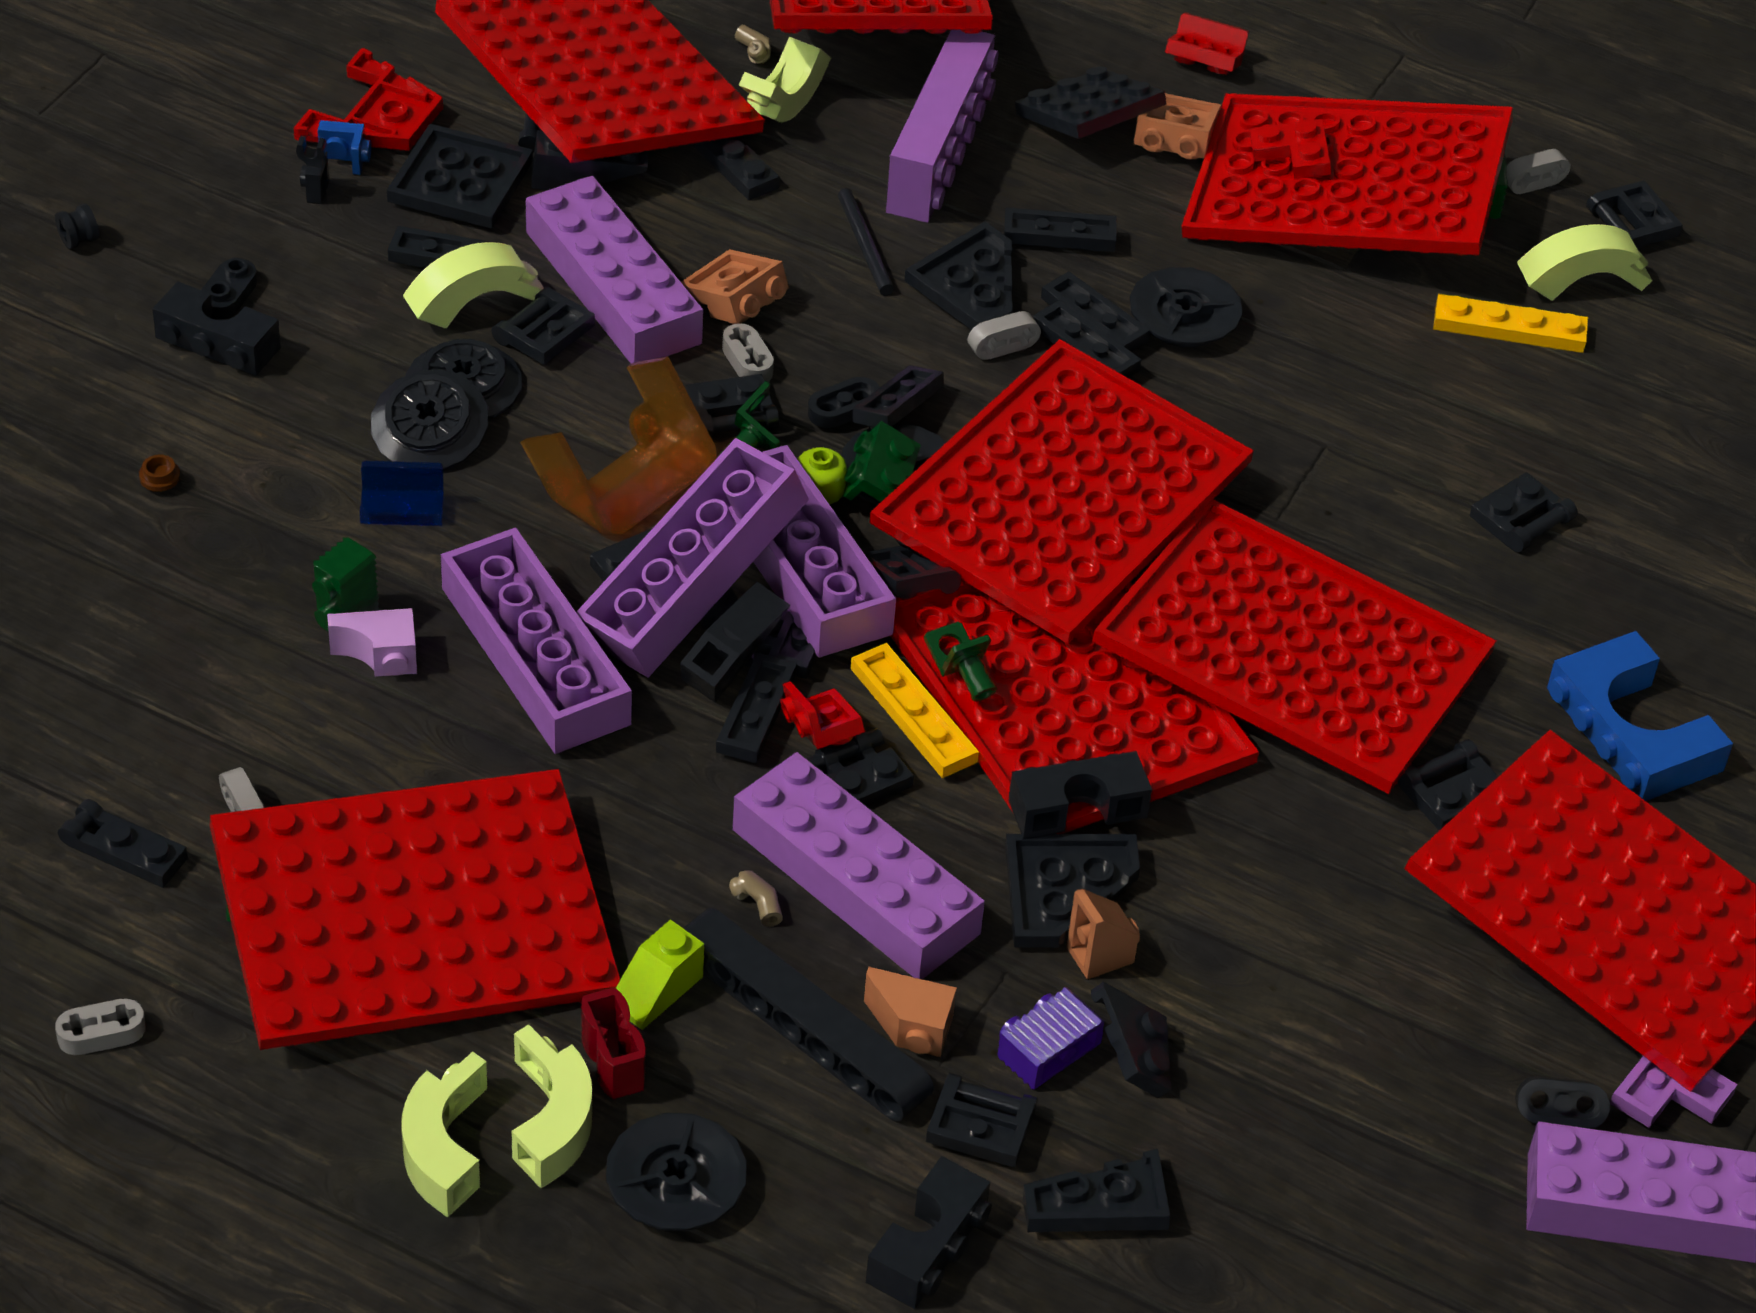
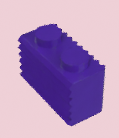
M1064 987L1055 996L1051 993L1044 995L1036 1003L1034 1009H1031L1028 1014H1024L1022 1018L1014 1016L1003 1025L999 1034L997 1055L1000 1060L1005 1062L1006 1066H1010L1012 1072L1017 1073L1018 1078H1022L1024 1083L1029 1084L1031 1089H1036L1101 1044L1105 1021L1069 988Z

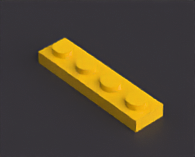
M1438 294L1433 329L1584 353L1588 317L1539 310L1532 307L1501 304L1494 301L1489 302Z
M884 643L851 658V670L942 779L978 763L979 751L888 643Z

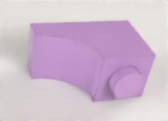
M412 608L327 614L330 655H343L359 659L374 670L375 677L417 674Z

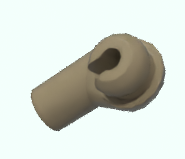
M741 25L737 29L735 40L747 46L749 59L756 64L766 62L771 56L770 39L746 25Z
M741 871L738 877L731 879L729 888L733 896H737L739 900H744L750 895L756 901L762 925L773 927L782 922L783 916L777 892L773 886L753 871Z

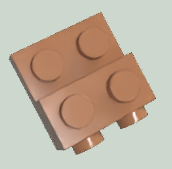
M1165 94L1166 105L1138 116L1134 145L1143 146L1145 150L1150 152H1162L1164 150L1178 153L1180 157L1185 159H1204L1221 104Z
M731 249L681 282L699 304H707L711 318L727 321L730 324L742 323L748 320L749 317H755L762 306L771 304L775 299H781L789 288L782 261Z

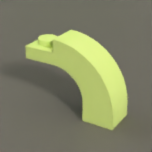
M789 37L779 62L765 80L744 72L739 86L749 93L747 102L759 114L778 122H786L794 118L809 102L823 78L831 57L818 47Z
M1591 224L1561 231L1534 246L1517 261L1529 287L1552 301L1572 283L1594 273L1606 272L1615 274L1641 291L1652 282L1645 268L1648 262L1637 250L1629 233L1610 225Z
M483 242L455 249L432 262L415 278L403 296L417 319L447 329L458 312L470 300L481 294L491 291H507L534 301L535 295L544 287L537 278L538 273L535 268L527 262L521 261L511 245Z
M527 1025L514 1033L515 1062L545 1092L549 1101L537 1115L512 1130V1159L542 1189L564 1174L580 1157L587 1144L592 1127V1083L588 1067L573 1044L558 1053L556 1046L548 1037H541L530 1025Z
M473 1051L460 1063L451 1065L441 1080L429 1071H426L412 1087L402 1113L403 1156L407 1174L417 1192L446 1217H449L480 1188L479 1159L456 1144L446 1132L452 1121L487 1090V1062Z

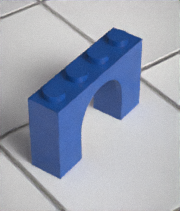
M1634 631L1554 660L1547 689L1552 699L1559 703L1572 718L1576 728L1582 731L1596 747L1600 757L1606 760L1620 776L1622 783L1643 800L1648 801L1723 772L1733 743L1709 715L1667 730H1648L1632 725L1615 712L1610 702L1652 686L1660 660L1640 634Z

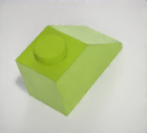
M671 919L639 946L615 988L624 996L628 1003L630 1022L641 1030L647 1027L703 978L704 943Z

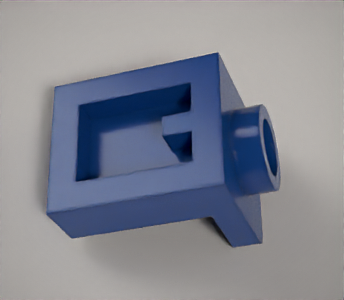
M320 120L318 142L320 138L326 140L328 159L352 161L353 174L361 175L363 163L369 162L371 158V140L365 139L364 124Z

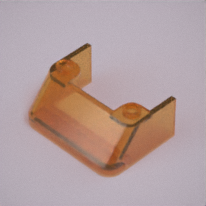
M668 356L634 362L627 366L633 381L644 399V402L632 411L629 419L630 431L637 445L591 479L587 480L562 432L530 437L520 442L551 499L604 535H618L630 530L697 480L716 460L714 442Z

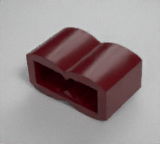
M614 987L584 995L582 997V1044L587 1055L597 1063L596 1074L601 1089L611 1099L644 1091L645 1043L638 1029L630 1023V1009L626 999Z

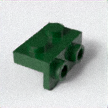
M883 421L870 432L865 430L858 437L853 451L857 454L855 461L849 466L844 478L848 483L843 497L851 501L863 491L882 502L913 473L921 444Z

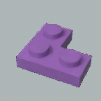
M1643 1056L1613 1093L1610 1104L1650 1128L1671 1100L1712 1124L1734 1095L1738 1084L1712 1069L1696 1088L1690 1092Z

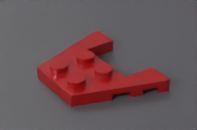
M361 48L346 65L347 77L373 86L345 119L309 109L295 125L294 139L299 140L300 136H305L308 142H318L320 120L364 124L365 139L371 140V147L410 151L423 135L428 125L443 110V97L412 77L407 79L395 73L393 65L387 61L379 63L373 59L371 51Z

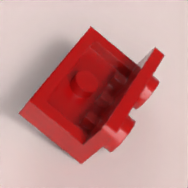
M1183 13L1180 17L1177 33L1168 39L1165 53L1174 55V60L1177 62L1192 65L1196 61L1207 64L1209 71L1228 74V71H1234L1242 63L1249 31L1189 13Z
M791 681L782 684L786 698L781 699L780 703L787 722H794L800 737H807L817 749L828 745L837 746L848 743L853 739V736L865 732L861 716L835 688L805 698Z

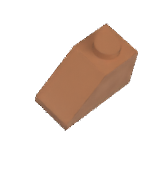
M1085 889L1075 891L1066 948L1086 979L1088 980L1133 964L1137 943L1140 942V933L1135 921L1132 918L1126 917L1118 903Z
M868 967L864 1002L896 1047L909 1049L917 1054L941 1057L954 1015L957 988Z

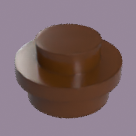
M162 454L152 455L144 460L139 470V480L142 486L148 490L166 491L178 484L180 469L171 457Z

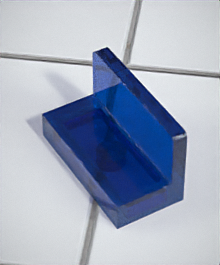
M363 461L361 463L362 496L360 524L442 526L444 509V473L442 463Z

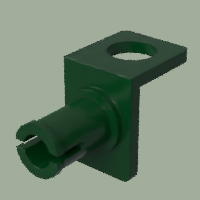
M765 381L739 408L734 422L741 429V432L736 437L737 439L756 449L763 448L765 451L780 447L781 442L750 415L768 397L771 387L768 381Z
M955 622L925 634L924 640L942 677L960 672L974 702L987 699L996 693L998 688L993 683L982 661L991 643L989 635L970 640L960 622ZM950 636L956 638L961 644L953 646L949 654L946 655L941 651L939 641L943 637Z

